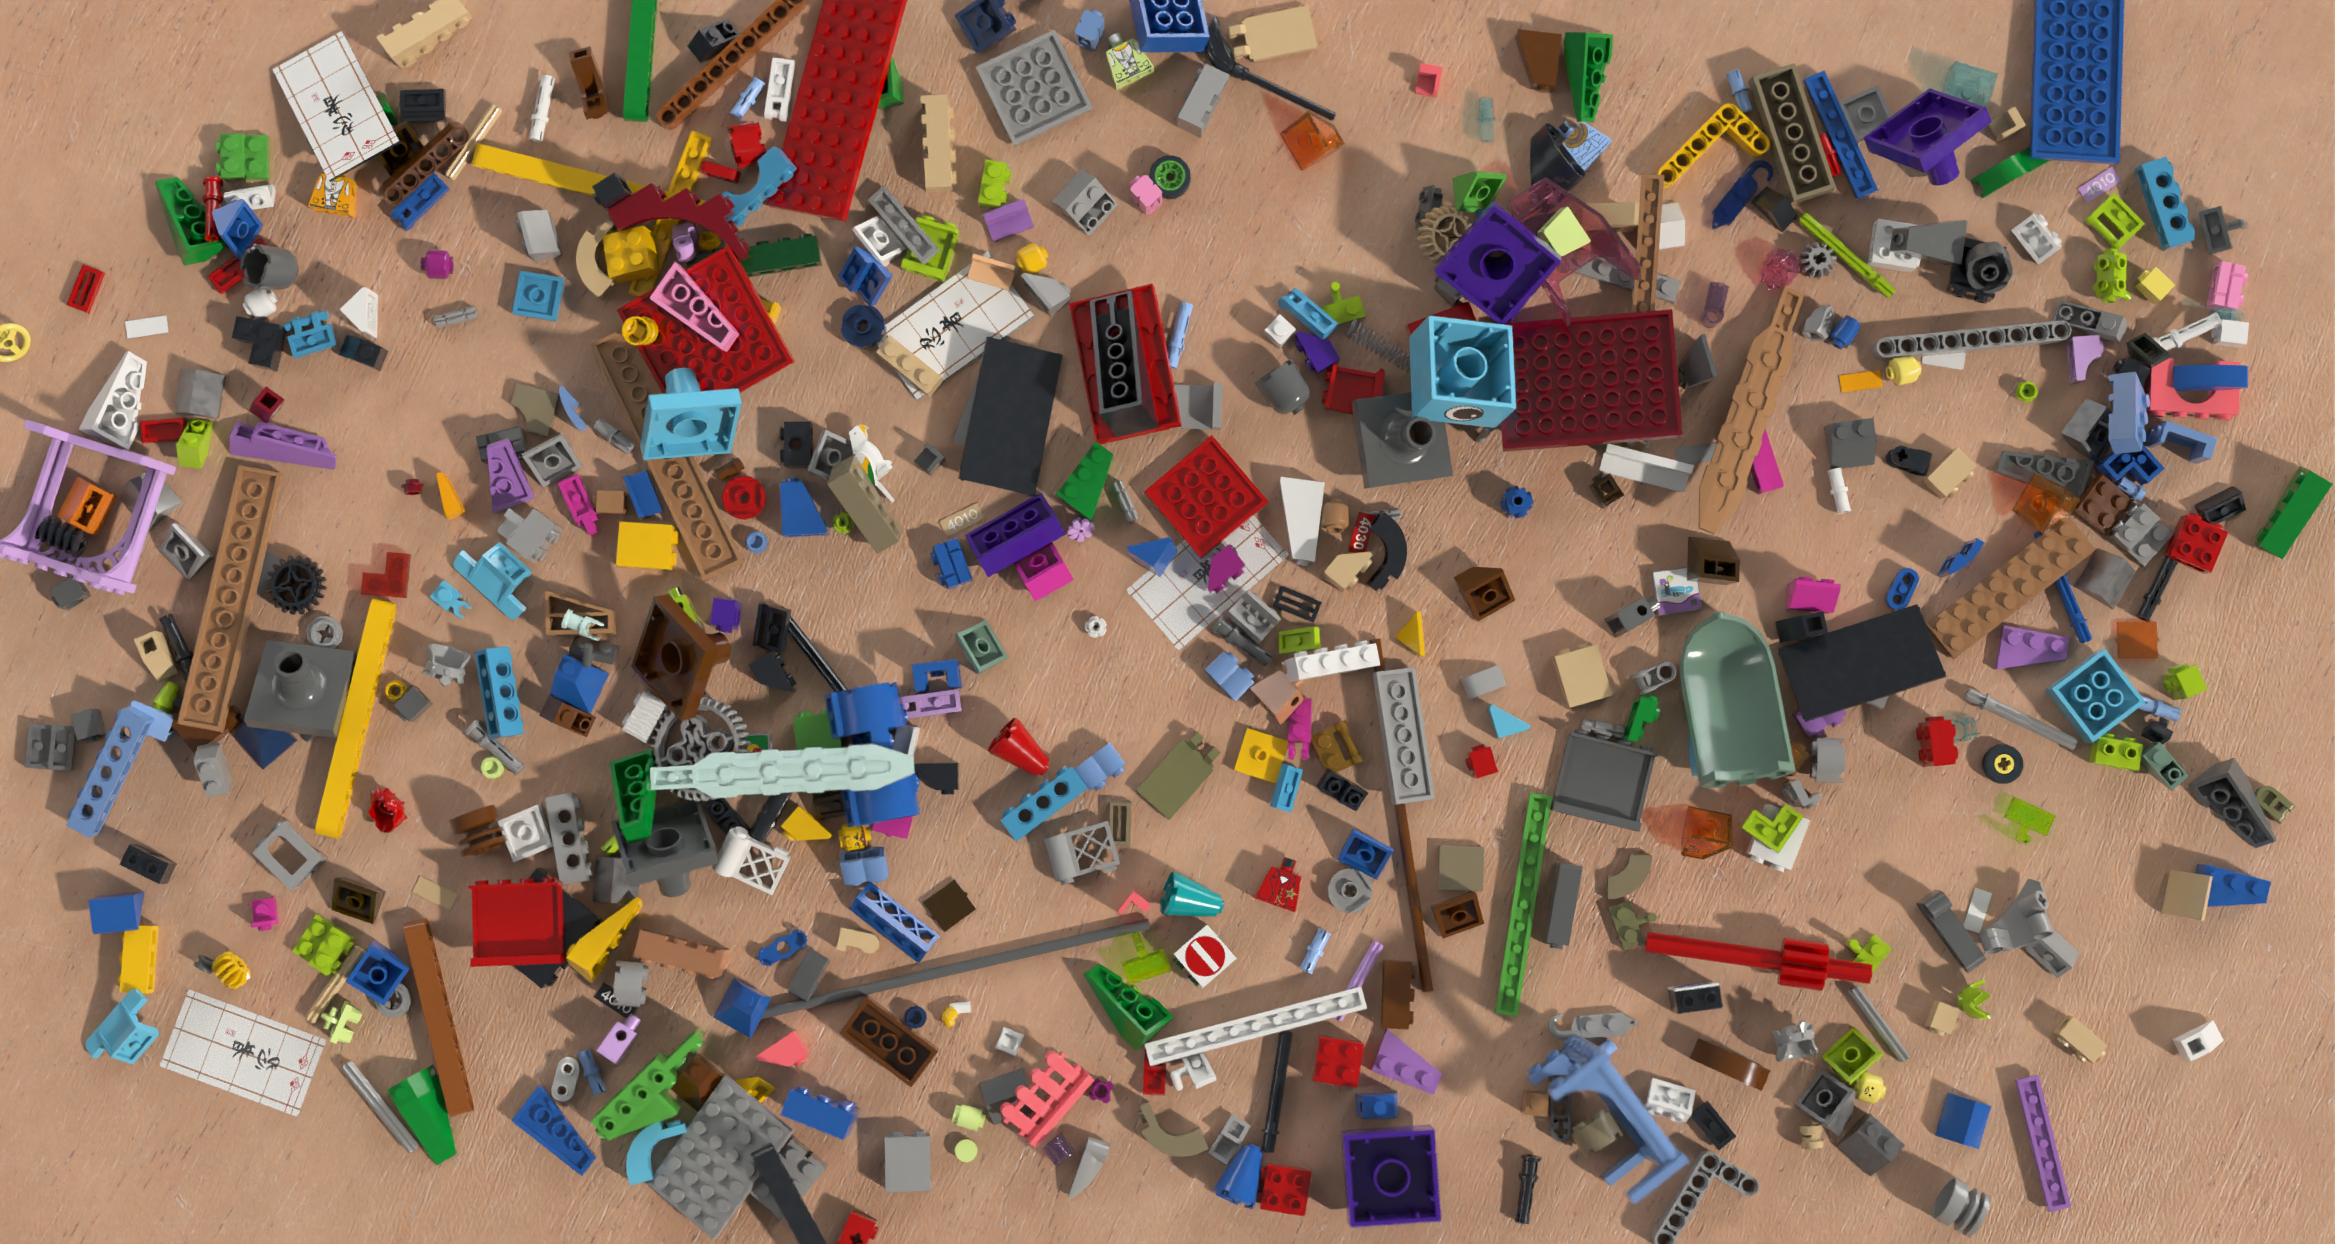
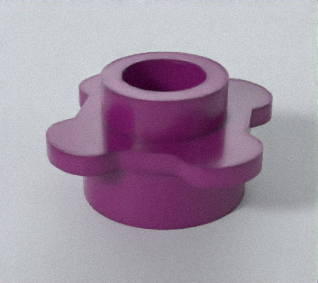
M1098 1078L1094 1079L1089 1098L1093 1101L1097 1099L1102 1100L1103 1103H1108L1111 1100L1109 1095L1113 1089V1083L1110 1081L1102 1082Z

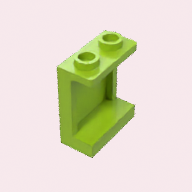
M922 215V218L916 217L915 222L940 251L926 264H922L908 248L901 268L903 271L944 283L960 234L959 229L950 222L937 223L934 218Z

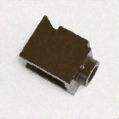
M1602 472L1592 479L1594 483L1589 486L1602 508L1607 507L1624 496L1611 473L1605 476ZM1608 481L1613 491L1605 495L1600 485Z

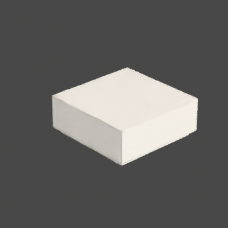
M1003 1027L995 1048L1016 1056L1024 1035Z

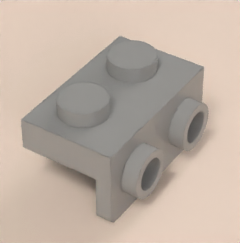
M1247 590L1226 614L1258 644L1281 620L1274 609L1269 608L1261 601L1257 594L1252 593L1250 590Z
M1790 779L1782 783L1784 787L1782 789L1783 795L1787 801L1791 800L1794 807H1802V809L1811 808L1819 803L1817 799L1823 797L1821 793L1807 795L1799 779Z

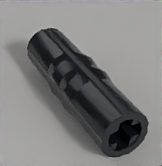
M785 792L768 797L748 833L751 838L765 843L793 792Z

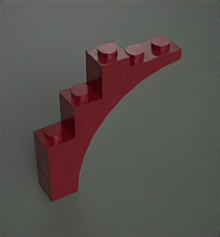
M650 183L606 210L620 231L651 220H684L704 226L716 233L732 248L740 260L745 261L750 257L748 253L751 250L744 238L740 240L736 232L739 229L735 222L728 220V218L735 215L732 210L735 208V205L729 196L724 197L721 193L699 206L698 203L701 200L695 191L691 192L685 188L669 199L664 200L667 195L660 185L657 187L655 184Z

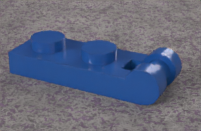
M433 173L391 212L390 216L394 220H398L401 223V227L408 231L450 188ZM407 209L412 212L409 217L404 214Z

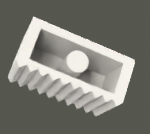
M644 691L636 696L633 702L635 707L632 713L628 712L622 721L624 727L622 730L645 743H649L655 732L654 728L659 725L658 720L663 718V713L667 711L668 707L661 699Z

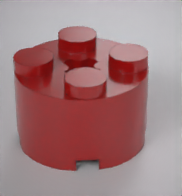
M754 121L727 127L728 134L731 136L730 144L738 170L758 166L757 161L767 152L765 144H760L762 132L759 122L754 123Z

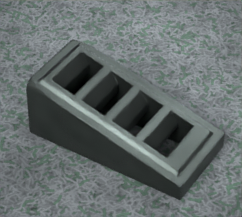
M2143 333L2126 342L2128 354L2150 367H2154L2171 358V354L2147 333Z

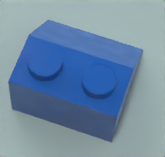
M373 940L349 974L346 982L384 1006L410 968L393 951Z

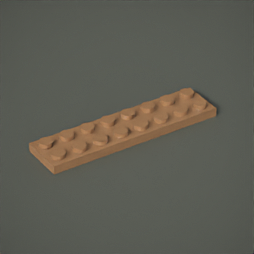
M2067 515L1930 620L1926 626L1952 659H1955L2096 549Z

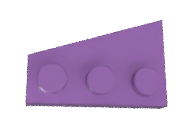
M509 438L487 445L492 513L534 499V493Z
M2002 626L1995 670L2064 660L2067 656L2070 637Z

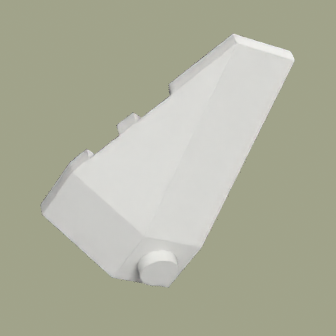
M126 351L88 409L79 430L99 441L125 450L130 449L139 426L137 417L138 410H141L142 404L140 403L141 389L144 388L147 366L145 360Z

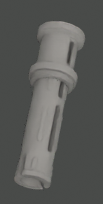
M476 719L464 733L473 737L479 743L478 746L480 748L489 750L517 776L526 765L517 759L498 740H489L487 729L480 723L481 720Z

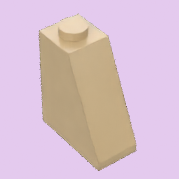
M1584 203L1581 210H1577L1576 219L1583 230L1632 233L1638 226L1640 203Z

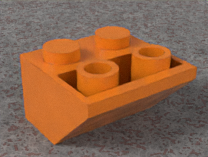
M77 476L57 516L90 534L98 535L118 496Z

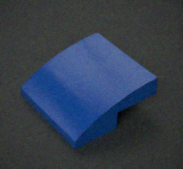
M854 247L838 277L850 292L858 291L865 302L873 306L877 304L893 275L871 254L859 247Z
M1978 538L1965 542L1960 553L1946 558L1937 576L1942 578L1963 568L1977 555L1985 542Z

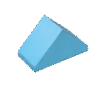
M1492 704L1487 709L1496 739L1529 730L1531 726Z

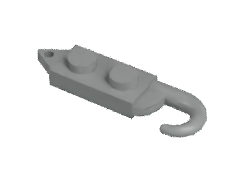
M1624 1012L1580 1015L1572 1021L1571 1030L1559 1031L1555 1023L1558 1018L1563 1017V1014L1558 1013L1549 1021V1030L1554 1037L1566 1040L1571 1036H1580L1582 1038L1626 1035V1032L1637 1025L1639 1021L1624 1015Z

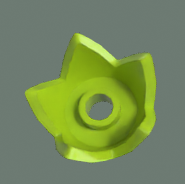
M1985 979L1969 984L1963 989L1962 993H1958L1960 1011H1964L1966 1015L1974 1019L1991 1018L1990 1014L1978 1008L1979 1005L1991 996V994L1977 989L1978 986L1985 983Z

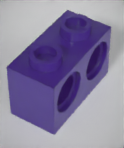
M713 598L710 625L715 626V630L719 632L732 633V629L738 630L742 604L736 600Z

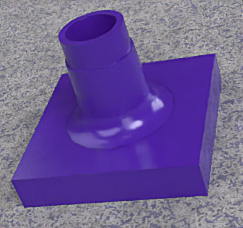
M1929 88L1865 136L1864 141L1870 153L1927 174L1930 184L1940 186L1952 182L1959 175L1954 150L1992 121L1986 107Z
M1492 201L1434 266V272L1494 321L1504 325L1562 260L1561 255L1496 202ZM1496 250L1505 252L1503 255L1499 257H1491L1487 255L1488 253Z

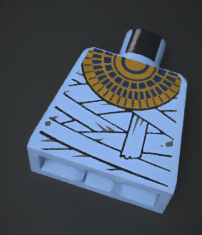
M1564 121L1557 129L1565 138L1559 147L1570 163H1578L1584 171L1612 142L1609 137L1583 121L1575 129L1567 121Z

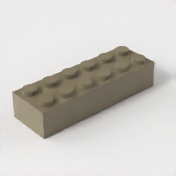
M1795 63L1752 76L1748 84L1765 135L1770 140V150L1785 196L1791 205L1831 193L1836 186Z

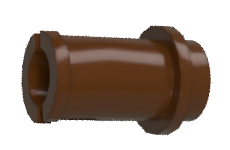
M739 457L731 458L732 461L715 469L717 476L722 482L737 472L742 473V470L745 469Z

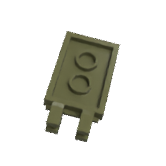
M1198 732L1189 742L1186 740L1180 741L1137 789L1145 799L1169 820L1214 771L1212 769L1214 766L1211 763L1221 753L1213 747L1203 757L1195 749L1204 739Z

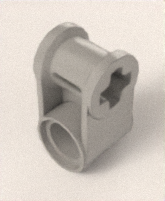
M1664 662L1644 669L1631 677L1636 680L1640 688L1639 694L1642 696L1673 680L1676 676V668L1673 664ZM1663 666L1668 667L1671 671L1667 679L1662 678L1659 673Z

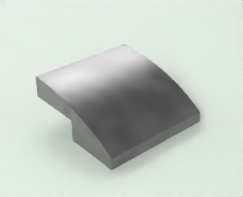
M29 723L25 768L71 771L75 738L74 727Z

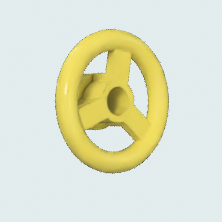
M14 323L0 325V349H10L14 352L12 355H0V362L15 361L28 351L31 339L24 327ZM17 331L21 333L24 339L21 349L15 344Z

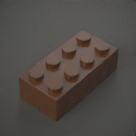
M870 996L865 998L840 1032L843 1037L909 1087L915 1084L940 1050Z

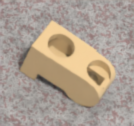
M841 927L836 949L847 951V947L852 946L861 948L863 952L871 954L880 948L881 941L875 934Z

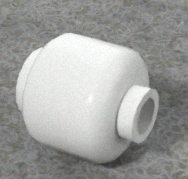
M255 289L245 295L243 306L251 318L255 317L261 320L276 311L275 303L278 302V299L272 290Z

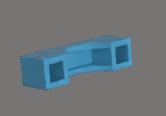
M773 146L757 161L760 174L757 184L751 191L742 195H735L727 191L722 194L724 197L729 196L735 205V208L732 209L735 215L728 218V220H733L737 227L746 221V217L751 212H755L761 207V202L767 197L773 196L777 192L779 185L793 177V172L797 168L781 149Z

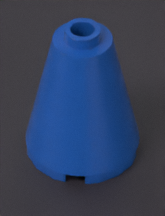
M1248 1143V1146H1242L1213 1187L1212 1193H1216L1218 1197L1238 1205L1242 1202L1245 1204L1244 1208L1253 1209L1256 1202L1263 1154L1260 1152L1261 1148Z

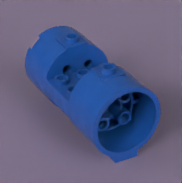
M897 682L862 686L847 690L846 692L842 690L824 695L832 739L851 737L853 745L875 744L891 749L893 737L888 731L906 726L907 712L903 709V705L900 704ZM915 772L876 790L851 791V789H842L848 827L920 815L916 793L918 792L919 779Z

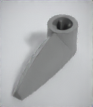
M1088 1137L1068 1197L1074 1198L1093 1181L1105 1162L1110 1143Z

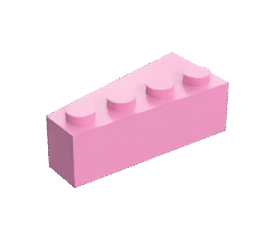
M674 262L649 299L727 352L739 333L681 265Z

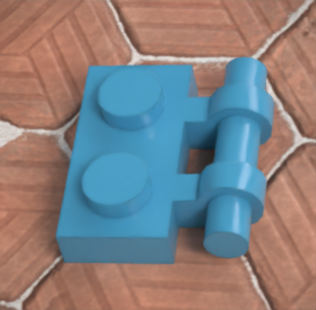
M327 310L311 312L309 316L303 318L295 317L291 319L292 321L284 323L287 332L295 331L294 335L287 337L293 358L297 359L338 346L332 325L326 324L322 326V321L329 319ZM314 325V329L303 331V326Z

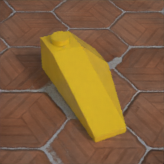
M636 897L579 939L577 944H572L566 953L568 964L590 983L593 984L609 962L608 955L610 950L617 948L620 944L622 930L627 931L643 906L642 900Z

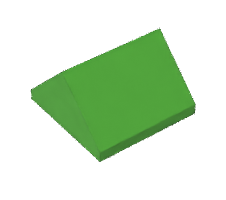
M1473 171L1452 178L1456 210L1464 212H1478V209L1485 210L1492 201H1495L1507 175L1505 173Z

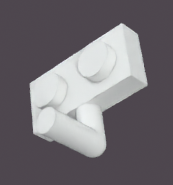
M1204 1052L1181 1058L1184 1066L1172 1071L1170 1074L1176 1091L1182 1090L1181 1077L1188 1074L1196 1089L1217 1080Z

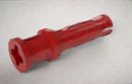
M208 176L203 179L205 194L202 200L206 204L204 239L211 242V238L214 236L213 241L216 242L219 240V233L212 211L218 209L219 205L223 202V196L221 195L223 180L217 176Z

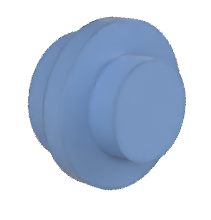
M752 532L746 538V547L752 553H762L768 546V539L762 532Z

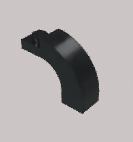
M1382 510L1367 527L1381 539L1385 549L1382 564L1366 583L1375 591L1381 590L1386 586L1389 581V575L1398 579L1407 559V543L1403 531L1396 521Z

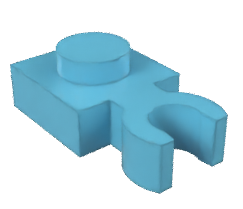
M443 580L430 596L431 599L446 611L453 608L454 614L460 618L464 617L459 611L461 606H465L467 609L472 608L469 603L459 600L462 594L446 580Z

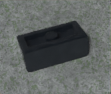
M2234 486L2195 504V508L2199 516L2202 517V521L2207 523H2220L2246 510L2242 492Z

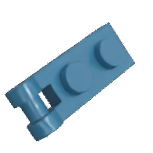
M1297 288L1289 291L1288 296H1282L1278 300L1281 309L1288 310L1322 340L1337 330L1338 323Z

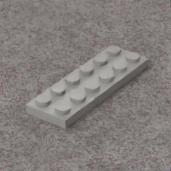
M1411 667L1374 672L1372 674L1392 805L1435 799L1416 669Z

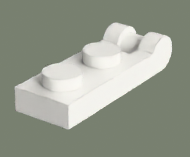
M772 58L764 119L772 120V118H778L780 121L787 122L795 68L794 60ZM774 103L781 104V109H773Z

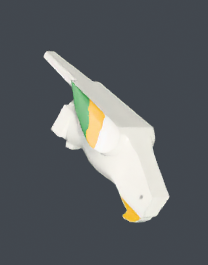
M866 425L855 426L849 431L853 455H856L872 483L893 503L895 499L879 481L893 469L892 462L884 460L878 448L868 441L866 430L869 428Z

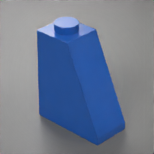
M787 478L786 482H781L782 535L784 537L829 535V530L806 485L799 481V478Z

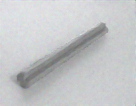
M352 1061L346 1063L341 1068L345 1075L408 1153L414 1152L419 1147L416 1140Z

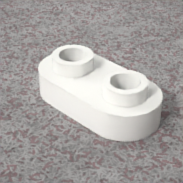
M575 1057L563 1058L558 1063L551 1088L553 1097L558 1101H567L575 1094L581 1071V1064ZM566 1064H569L572 1067V1071L570 1073L565 1071ZM560 1086L566 1088L565 1094L559 1092Z

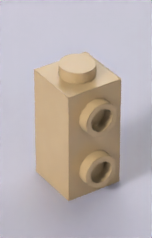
M2066 1016L2053 1032L2058 1036L2056 1040L2065 1048L2071 1047L2075 1051L2074 1056L2083 1063L2086 1061L2091 1063L2098 1062L2106 1053L2104 1050L2108 1046L2072 1016Z

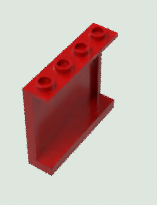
M534 878L520 879V883L511 884V879L497 880V884L489 885V880L475 881V885L468 886V889L472 891L473 957L470 958V967L565 963L563 882H556V878H542V883H534Z

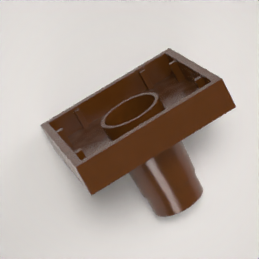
M669 594L655 596L631 667L680 721L695 718L712 667L728 661L730 657V644L726 636L720 632L706 634Z

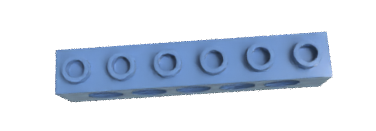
M133 706L118 711L114 719L116 723L108 731L105 737L106 743L96 755L97 762L86 776L88 781L85 787H82L78 792V801L68 813L67 817L69 820L66 826L88 838L100 833L155 718ZM125 727L130 731L129 737L125 734ZM116 747L120 749V756L115 752ZM106 766L110 768L111 775L107 774ZM97 785L102 790L101 795L97 792ZM88 805L92 808V814L87 810Z

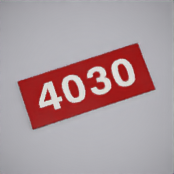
M1363 512L1358 513L1348 549L1349 552H1366L1371 535V530L1367 527L1376 517L1375 515Z

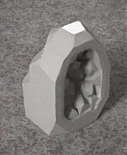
M1824 304L1814 310L1804 322L1802 334L1805 338L1813 341H1825L1830 335L1833 326L1834 309L1830 305Z

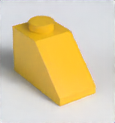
M798 806L781 825L785 829L783 834L791 841L794 839L797 841L831 839L834 836L802 806Z

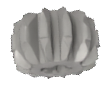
M1817 241L1812 246L1808 244L1804 247L1805 251L1799 254L1803 258L1798 262L1799 265H1805L1802 273L1810 271L1809 278H1813L1815 273L1818 279H1821L1823 274L1829 276L1831 274L1830 269H1835L1836 267L1833 261L1837 259V256L1830 255L1834 249L1826 250L1827 243L1825 242L1821 246H1819ZM1817 256L1820 257L1819 261H1822L1819 265L1814 260Z

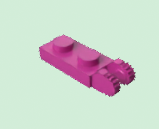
M1304 698L1301 704L1289 716V759H1294L1295 743H1303L1301 756L1303 760H1308L1309 743L1311 744L1312 698Z

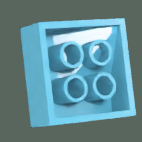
M2105 649L2095 651L2045 689L2085 743L2096 741L2146 703Z

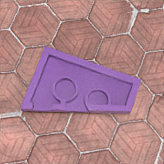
M1386 1029L1371 1071L1434 1095L1442 1073Z

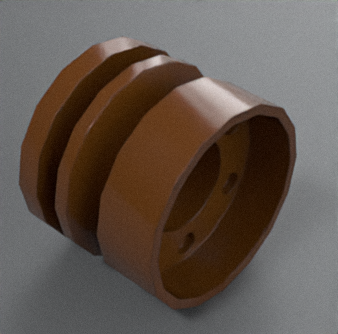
M495 805L476 809L449 821L454 835L465 834L466 838L457 843L458 846L469 844L468 848L460 851L462 857L469 855L477 856L489 852L507 841L506 835L495 837V834L503 831V827H491L492 823L500 819Z

